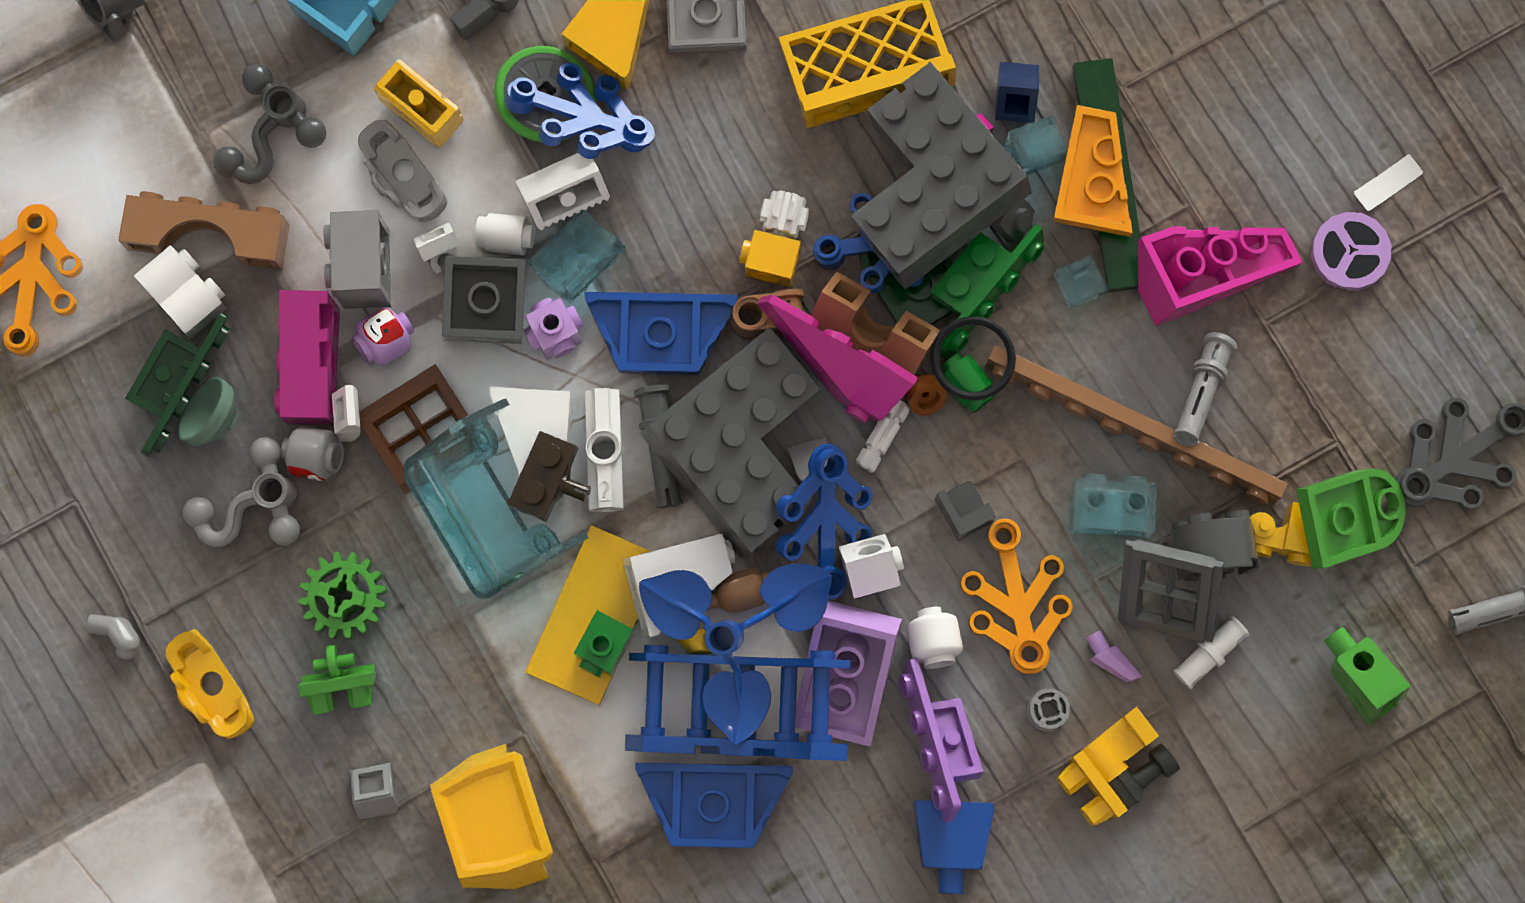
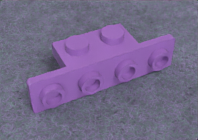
M917 658L909 659L902 674L899 676L900 693L904 699H908L911 709L909 716L910 727L913 734L919 736L922 746L920 759L923 770L930 774L932 780L931 796L933 805L937 811H941L944 823L953 822L961 809V802L955 783L979 779L983 769L961 698L931 703Z

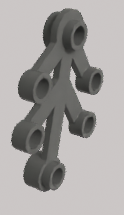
M1461 398L1450 399L1442 407V416L1446 423L1440 460L1428 468L1429 443L1436 437V426L1427 419L1419 420L1413 424L1409 432L1410 438L1414 442L1410 467L1402 470L1395 479L1402 489L1405 504L1414 507L1422 506L1431 498L1458 503L1466 511H1472L1482 505L1484 494L1479 487L1468 485L1464 488H1459L1437 482L1448 473L1490 481L1498 489H1505L1512 485L1516 480V471L1510 464L1492 465L1469 459L1505 435L1516 437L1524 433L1525 406L1520 403L1507 404L1497 413L1494 424L1459 447L1463 420L1469 413V406ZM1451 404H1456L1461 408L1462 413L1460 417L1451 415L1449 411ZM1506 415H1512L1516 418V428L1507 426L1505 423ZM1418 426H1425L1429 430L1428 439H1422L1418 436ZM1499 469L1505 470L1508 473L1509 479L1507 483L1500 482L1497 479L1496 473ZM1410 480H1415L1420 484L1421 489L1418 494L1409 491L1408 482ZM1466 491H1471L1475 494L1476 503L1474 505H1470L1465 501L1464 494Z

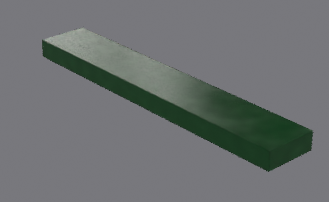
M1113 59L1073 63L1072 69L1078 105L1115 112L1117 117L1132 236L1128 237L1098 231L1107 292L1138 289V240L1141 237Z

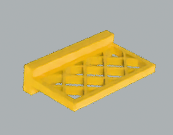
M905 0L779 37V43L802 109L806 128L866 112L867 109L895 88L899 93H902L904 91L902 83L929 62L935 66L951 86L956 85V66L952 55L948 53L930 0ZM923 9L926 20L920 30L902 22L906 13ZM880 21L891 27L884 39L880 40L864 33L869 24ZM928 28L932 35L926 33ZM896 30L915 37L907 52L889 44ZM843 32L853 37L846 51L827 44L833 34ZM860 40L878 48L870 63L852 55ZM924 41L935 46L939 56L923 60L913 54L920 42ZM807 43L816 49L809 61L806 62L793 56L790 47ZM823 51L840 59L833 73L814 66ZM884 51L902 59L897 69L886 71L876 66ZM847 62L865 70L860 80L849 82L839 77ZM797 67L803 70L801 75H799ZM810 73L827 81L822 91L806 95L803 84Z

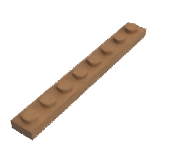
M995 345L985 366L992 370L990 374L998 380L1002 378L1007 367L1008 357L1006 349ZM1016 355L1015 370L1008 384L1016 381L1027 386V392L1040 400L1048 401L1049 398L1063 403V409L1076 417L1085 418L1088 415L1101 421L1099 426L1112 434L1120 436L1124 432L1136 438V444L1145 450L1157 453L1160 449L1172 455V461L1183 468L1194 470L1195 467H1198L1210 473L1209 479L1225 487H1231L1232 484L1246 490L1245 495L1257 503L1267 505L1268 502L1275 504L1282 498L1288 485L1287 482L1200 441L1196 446L1192 447L1179 444L1173 438L1175 429Z

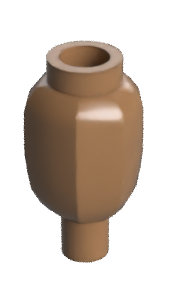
M748 568L729 575L717 585L715 592H711L712 603L708 610L721 607L728 612H740L763 605L765 601L761 597L760 586L769 574V571L761 573L758 569Z

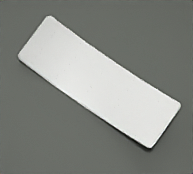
M1408 154L1383 173L1354 191V194L1365 209L1370 211L1422 175L1423 171L1411 155Z

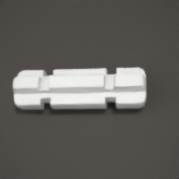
M900 400L876 424L866 442L867 448H862L856 459V464L861 469L870 473L876 470L881 461L880 455L886 453L900 429L899 423H903L909 413L910 407L905 402Z

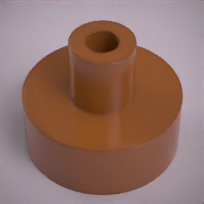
M917 374L916 377L918 378L904 395L905 399L915 414L921 416L933 414L945 404L947 391L939 384L935 375Z

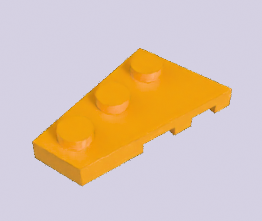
M1077 105L1053 222L1131 237L1132 225L1129 218L1128 196L1124 182L1116 113Z

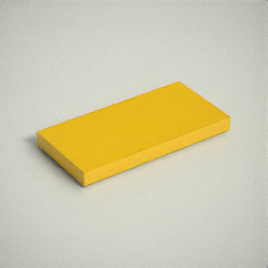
M591 525L525 673L600 706L613 675L611 676L603 672L600 678L581 669L578 667L581 660L574 655V651L597 610L634 630L638 618L623 558L650 552V550Z

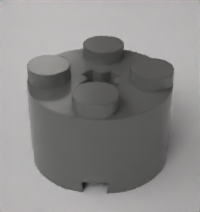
M1248 510L1225 513V518L1213 520L1211 513H1199L1187 516V521L1171 524L1173 548L1215 557L1217 561L1224 562L1222 578H1225L1226 574L1233 573L1234 568L1237 567L1239 575L1259 569L1253 524ZM1177 568L1178 580L1184 578V581H1198L1199 573Z

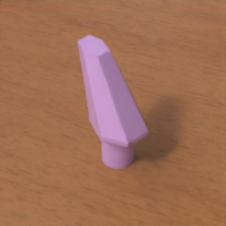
M1101 631L1086 638L1095 653V656L1090 659L1091 662L1126 683L1142 678L1117 645L1109 647Z

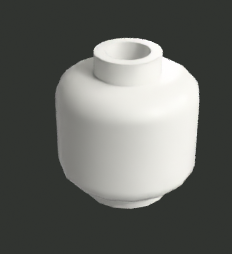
M928 607L917 612L918 618L913 619L906 628L912 658H917L919 663L924 664L925 669H938L956 663L955 657L963 651L956 616L942 613L941 607Z

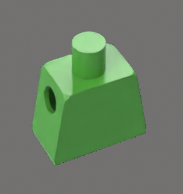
M1342 627L1324 640V643L1336 657L1330 670L1332 676L1368 726L1402 703L1410 685L1371 638L1366 637L1356 644L1345 628ZM1355 666H1360L1365 671L1359 670Z

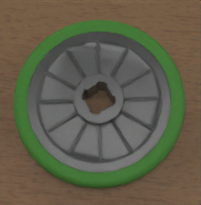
M535 46L515 53L503 64L495 80L494 96L502 119L513 131L529 140L542 142L539 138V132L545 120L556 119L560 122L571 120V118L535 107L528 114H517L509 110L504 102L508 85L518 78L530 79L535 83L538 91L546 89L552 96L576 103L569 92L557 82V75L561 65L564 63H574L582 70L581 83L596 102V96L594 95L595 87L591 75L576 57L555 47ZM550 130L548 131V132L551 133V134H556V133L553 132V131H550Z

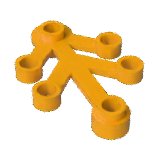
M33 204L23 209L17 219V229L0 241V268L3 266L8 255L25 244L24 257L0 275V297L20 282L14 323L6 329L3 338L6 348L20 357L33 354L39 346V336L31 328L37 282L51 299L52 309L59 315L69 316L73 314L78 305L76 298L69 291L61 287L41 261L44 244L57 259L56 267L65 277L74 278L83 270L82 260L75 253L70 252L55 234L58 227L55 213L49 207L42 204ZM36 217H41V226L32 229L30 227L31 221ZM68 259H75V267L70 271H65L64 263ZM63 297H69V306L65 309H59V300ZM17 332H24V341L20 344H14V335Z
M999 519L991 525L987 537L990 546L994 550L999 551L1008 596L985 582L982 574L977 571H969L964 574L960 581V588L965 595L971 597L978 596L1014 620L1017 636L994 623L992 615L984 610L976 611L971 615L969 628L975 635H986L1009 650V659L1012 666L1020 673L1032 675L1039 673L1047 666L1050 659L1047 641L1060 621L1071 614L1073 604L1066 595L1059 594L1052 597L1047 605L1048 614L1033 633L1030 615L1052 581L1062 575L1064 564L1055 555L1043 558L1039 564V573L1025 593L1015 547L1021 538L1020 528L1010 519ZM1000 530L1008 531L1011 536L1010 542L1006 544L998 542L996 533ZM1048 561L1055 562L1059 568L1058 573L1055 575L1047 574L1044 570V564ZM976 577L980 582V588L976 591L969 590L965 585L966 579ZM1054 601H1064L1067 605V612L1064 614L1055 613L1053 610ZM977 616H984L988 620V628L978 630L974 626V619ZM1026 647L1033 648L1037 655L1035 661H1025L1022 657V650Z

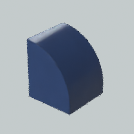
M1000 62L995 120L1034 123L1039 93V65Z

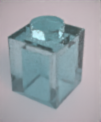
M1053 115L1008 131L1006 145L1003 146L1026 175L1062 163L1067 153Z

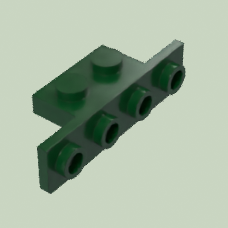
M219 314L200 348L166 329L163 331L125 397V400L160 418L141 450L142 455L148 457L152 450L160 453L171 434V432L164 428L172 415L180 418L191 397L185 395L191 381L193 380L199 384L211 364L204 360L211 346L219 349L230 331V328L224 325L228 317L225 314Z

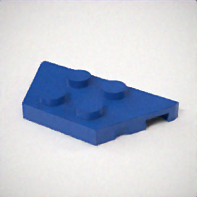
M585 292V301L619 373L699 375L732 315L733 307L738 301V295Z
M636 763L635 769L672 847L754 848L793 774V766Z

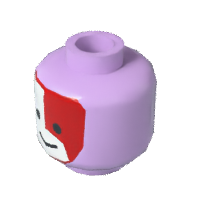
M383 307L356 323V335L352 336V341L367 364L374 362L378 366H386L410 351L411 339L409 335L414 333V329L403 312L396 315L391 309Z

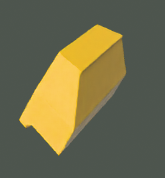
M503 744L471 755L430 784L455 869L463 888L517 889L549 878L544 862L550 860L553 850L521 754L515 751L509 753L507 745Z

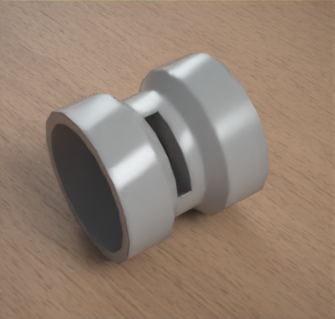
M1043 689L1037 692L1030 699L1026 708V716L1030 725L1042 732H1052L1060 728L1070 715V703L1067 697L1061 691L1055 689Z

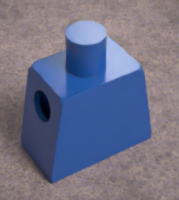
M932 800L914 801L922 868L939 869V893L963 894L964 870H982L994 813V803L961 802V809L954 821L944 823L941 811L935 809Z

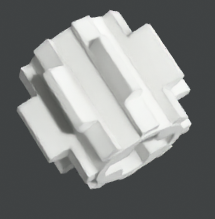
M780 190L772 191L770 199H764L761 208L760 221L764 222L763 231L796 239L799 230L805 231L809 215V208H805L806 199L795 193Z

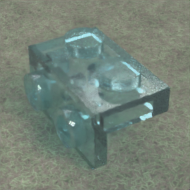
M581 209L579 214L576 213L528 261V264L548 288L568 303H571L576 297L582 295L605 269L615 263L617 257L626 247L616 236L601 227L588 211Z

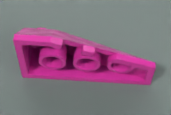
M1173 226L1138 240V292L1155 326H1158L1299 266L1303 262L1285 228L1243 227L1238 231L1219 230V227H1207L1204 230H1186V227Z
M774 295L761 297L758 302L759 307L832 396L847 407L845 413L865 424L867 420L881 421L910 390L918 378L874 350L871 353L855 350L852 348L851 338L841 332L837 333L830 329H825L823 332L817 329L820 324L818 320Z

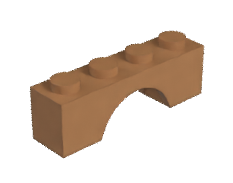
M147 191L140 192L139 196L126 195L118 241L129 251L160 254L168 246H173L178 239L190 232L212 230L222 233L231 239L235 255L243 265L282 270L290 225L277 209L259 206L256 207V211L241 210L240 205L225 201L217 202V206L202 205L201 200L186 196L179 197L178 201L164 200V197L160 194Z

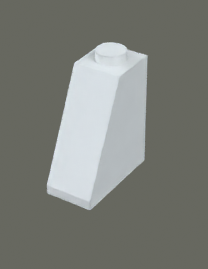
M490 387V397L519 475L539 431L570 443L573 397L570 391Z
M723 533L623 558L642 637L656 636L661 631L654 625L643 606L639 592V582L643 579L652 578L674 570H688L700 575L707 582L710 590H713L733 573L731 564L735 563L732 545L729 540L724 541Z

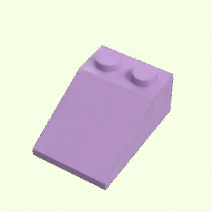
M828 601L823 617L813 628L807 658H810V650L835 651V660H851L850 669L830 668L828 735L871 747L902 619ZM814 668L804 669L796 705L795 728L811 731Z

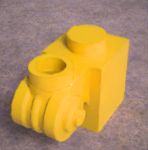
M1292 502L1286 507L1283 526L1279 528L1275 527L1274 519L1265 512H1258L1250 517L1252 519L1258 557L1271 558L1272 552H1276L1279 555L1288 556V563L1305 567L1311 566L1298 502Z

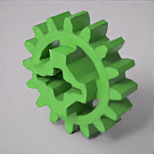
M334 552L332 563H329L323 557L319 558L321 569L315 571L308 568L306 572L312 580L310 583H300L299 586L308 592L307 597L298 600L299 604L310 607V610L303 617L308 622L317 619L314 630L322 633L329 627V637L334 640L337 639L340 631H343L348 640H353L355 629H358L364 635L368 634L366 623L370 620L373 623L379 624L381 620L375 612L377 609H387L388 606L379 600L380 595L388 593L386 586L377 585V582L382 579L383 574L379 570L369 573L373 563L369 559H365L359 565L358 555L353 552L350 553L347 561H344L339 552ZM339 571L338 577L328 583L323 582L329 575ZM358 574L365 578L370 594L360 590ZM346 588L352 594L351 600H343L341 605V602L335 598L337 592H344ZM318 598L327 602L329 618H326L321 612ZM359 609L364 610L360 616L348 621L349 615Z

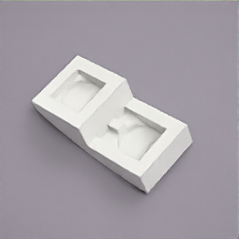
M345 385L332 394L334 432L338 442H352L361 433L358 391L353 385Z

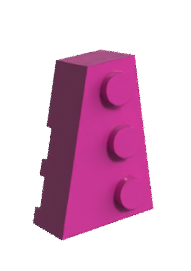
M279 290V350L276 357L279 389L275 390L274 408L276 413H280V418L286 424L334 425L332 394L336 392L340 308L328 291Z

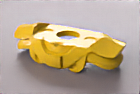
M196 629L183 632L169 642L166 647V658L174 670L170 677L175 684L177 698L185 710L193 713L200 723H208L213 731L221 737L230 739L248 731L254 723L253 713L246 697L212 645ZM209 672L218 673L223 680L221 691L214 696L208 695L202 687V680Z

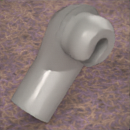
M95 614L89 615L87 621L88 634L109 636L116 647V655L121 659L129 660L138 654V646L140 645L139 635L127 619Z

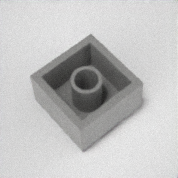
M378 210L330 212V225H324L323 229L325 249H330L331 264H325L324 266L326 288H331L332 296L338 299L344 309L391 307L389 228Z

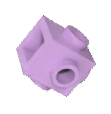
M561 297L554 301L551 298L541 300L530 308L531 313L525 315L530 327L523 331L533 351L541 348L547 360L554 356L555 358L563 357L574 351L576 345L582 343L577 329L583 327V323L574 306L571 305L566 308ZM559 320V325L556 329L548 330L545 328V326Z

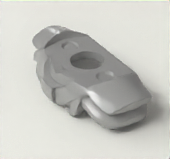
M375 120L360 133L358 145L367 159L364 164L369 170L374 189L381 196L391 200L398 208L403 207L411 216L418 218L422 222L438 217L446 208L447 199L437 181L402 135L387 120ZM402 160H410L415 167L414 176L407 182H400L394 176V168Z

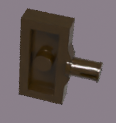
M539 431L507 505L512 509L547 522L554 504L563 494L585 503L588 499L586 494L590 495L591 486L570 479L571 466L579 448L572 443Z

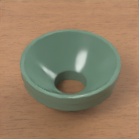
M212 377L196 389L179 419L178 437L182 441L193 446H201L224 439L226 434L233 429L238 419L236 399L232 386L220 377Z

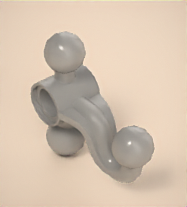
M261 437L251 445L249 456L252 462L261 468L262 474L255 479L251 490L236 495L230 502L225 526L221 531H213L210 527V522L214 517V507L207 498L201 496L193 497L184 505L183 518L189 526L194 527L197 537L205 545L224 547L232 543L239 534L244 510L257 504L271 509L273 520L269 525V536L273 542L281 546H288L298 539L300 525L293 516L289 515L287 509L296 500L297 487L291 478L278 473L276 464L281 457V449L274 439ZM279 481L282 486V494L278 500L271 502L267 495L268 487L271 483Z

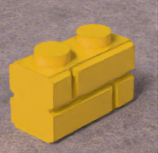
M400 59L394 63L373 88L381 103L438 149L443 146L464 121L459 107L448 98H443V95Z

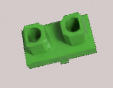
M336 644L329 645L326 648L327 658L313 660L315 672L329 671L302 675V683L298 684L300 697H307L313 715L334 711L336 706L333 692L346 689L350 708L369 706L373 701V684L377 675L375 663L341 668L355 665L354 653L339 655Z

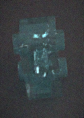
M1082 474V479H1075L1071 485L1069 533L1150 538L1155 533L1157 484L1146 483L1147 478L1141 476L1122 477V482L1106 481V475ZM1088 500L1095 501L1098 507L1091 506ZM1129 502L1134 503L1137 506L1138 510L1133 509L1129 505Z

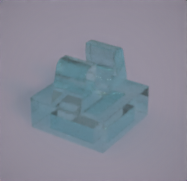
M1092 255L1058 268L1054 272L1070 309L1106 294L1108 290Z

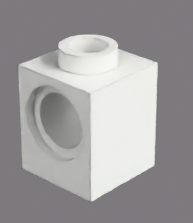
M885 534L839 546L847 583L853 598L901 586L897 572L904 569L901 553L898 546H890Z

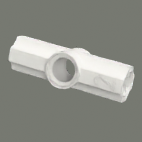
M594 388L593 390L585 391V450L587 454L588 486H591V492L588 495L589 511L600 513L624 510L620 390ZM606 441L614 444L615 452L610 458L603 460L594 456V449L600 442Z

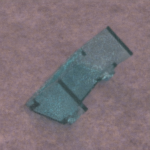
M506 398L460 419L409 457L403 465V474L407 485L468 588L480 599H489L589 538L586 532L583 531L571 539L560 543L556 533L544 524H536L527 529L517 510L507 505L509 497L487 462L498 450V437L488 420L510 405Z

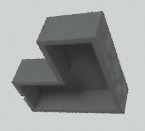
M931 62L902 83L904 88L902 93H899L895 88L867 109L874 129L909 171L851 215L857 232L904 290L1032 194L1026 173Z
M770 327L640 432V435L720 533H723V537L726 540L730 541L732 548L740 558L751 553L773 535L779 527L788 522L777 515L776 504L782 496H792L799 487L761 438L821 390ZM810 499L804 505V508L811 503ZM793 503L788 506L787 514L792 511Z

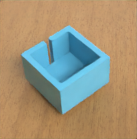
M398 0L286 1L295 15L352 56H355L375 31L372 21L376 20L381 23Z

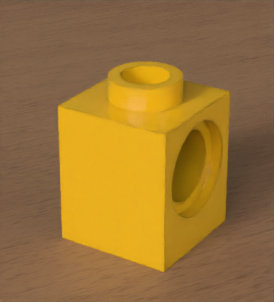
M754 230L752 241L744 240L739 263L745 264V277L791 288L800 254L801 241Z

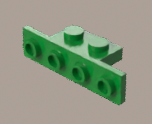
M1035 224L1012 253L980 232L930 291L932 297L958 315V319L971 316L989 319L994 312V303L1002 293H1010L1020 279L1019 273L1027 263L1033 264L1042 254L1045 248L1042 227ZM976 325L962 326L951 332L943 341L939 355L943 359L948 360L953 353H960L968 344L971 337L969 333Z

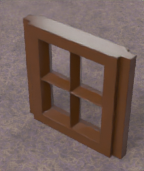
M436 364L359 411L361 427L405 495L486 445L483 437ZM436 390L447 408L421 424L411 405ZM404 410L415 428L389 444L378 426ZM452 415L463 433L437 449L426 430ZM420 435L430 454L405 469L394 450Z

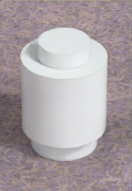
M489 213L487 217H478L475 228L476 247L484 248L485 252L521 256L525 255L527 248H533L535 226L529 225L527 216Z

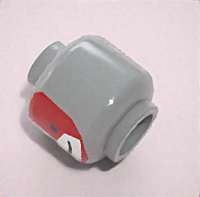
M299 426L292 432L290 437L284 439L281 446V459L285 461L287 470L294 477L325 481L333 473H337L340 470L343 462V444L338 442L337 436L331 430Z

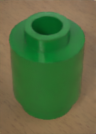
M957 353L940 367L948 382L963 391L980 392L994 385L971 354L962 357L960 353ZM996 395L975 401L964 400L956 396L953 397L962 408L967 407L973 414L990 402Z

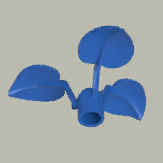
M789 564L776 568L765 577L760 586L761 597L770 607L739 624L733 620H722L712 624L709 617L704 615L711 606L712 593L707 582L695 572L674 570L652 578L643 579L639 582V592L643 606L649 618L662 633L674 639L686 640L692 638L697 633L700 622H702L704 630L707 631L705 634L707 648L712 653L723 656V660L728 662L733 669V673L721 671L713 675L704 686L702 694L706 714L732 744H740L757 731L766 718L771 704V689L765 676L756 670L741 673L740 665L733 657V652L737 651L743 644V631L773 613L777 623L786 630L801 632L814 627L821 620L827 609L832 577L826 570L810 564Z

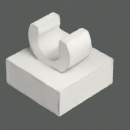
M449 222L413 238L423 262L429 260L432 269L436 273L441 272L438 263L440 255L449 254L460 257L455 248L459 246V242Z

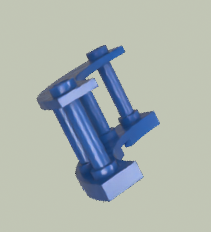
M644 645V653H629V661H646L648 665L645 727H641L640 735L625 734V751L695 754V746H701V753L847 761V744L832 743V735H828L830 668L850 669L851 660H835V651L810 650V658L733 656L740 665L741 673L755 670V666L781 667L779 732H774V740L756 739V732H754L749 738L737 745L732 744L728 738L711 737V729H707V714L702 701L704 686L709 680V664L729 665L728 662L723 660V656L668 654L669 646ZM664 662L693 663L691 728H686V736H665V728L661 727ZM798 667L814 668L811 734H807V742L799 741V733H795Z

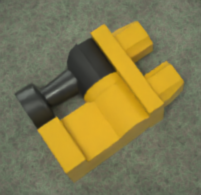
M1137 706L1068 760L1070 765L1056 778L1057 782L1069 796L1085 784L1093 793L1095 798L1079 809L1092 827L1109 818L1112 820L1116 819L1128 811V809L1140 801L1143 790L1160 774L1169 778L1180 770L1179 764L1173 755L1161 743L1149 751L1150 761L1132 772L1125 761L1159 737Z

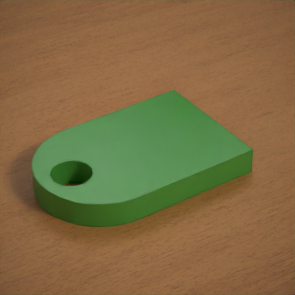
M1359 469L1296 489L1312 569H1324L1383 549L1397 539L1403 528L1406 514L1404 495L1395 478L1384 470ZM1384 495L1388 501V508L1385 514L1381 508V500Z

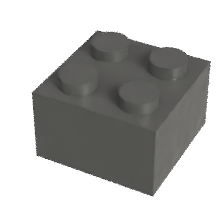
M445 256L442 340L522 344L526 260Z

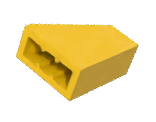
M587 0L562 32L564 46L604 75L614 77L620 86L627 90L632 82L650 0Z

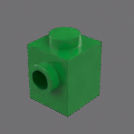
M597 610L574 651V655L581 660L578 667L600 678L603 672L612 676L635 635L634 630Z

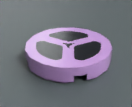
M1344 212L1332 216L1319 227L1312 241L1311 260L1316 273L1326 284L1335 288L1347 289L1346 291H1358L1372 286L1385 274L1391 261L1392 245L1386 230L1376 219L1363 213Z

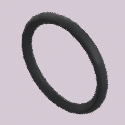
M975 316L957 319L944 327L933 343L930 358L932 371L943 389L953 396L972 401L986 399L1000 392L1010 381L1016 363L1015 348L1006 331L991 320ZM966 325H980L991 329L1001 338L1007 351L1008 360L1004 375L994 386L980 392H967L956 388L948 382L940 368L939 353L943 341L955 329Z

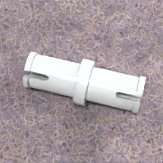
M1231 615L1228 618L1229 620L1215 632L1213 642L1205 640L1204 643L1198 642L1199 648L1173 670L1177 678L1190 690L1215 665L1218 667L1226 662L1224 657L1245 637L1250 635L1248 630L1234 616Z

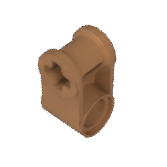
M785 289L773 293L741 297L733 307L731 321L733 330L744 339L757 338L769 327L777 336H783L759 307L758 302L761 297L774 295L803 311L801 300L805 297L804 291L802 289ZM747 309L754 310L759 314L760 321L754 325H746L740 320L739 314Z

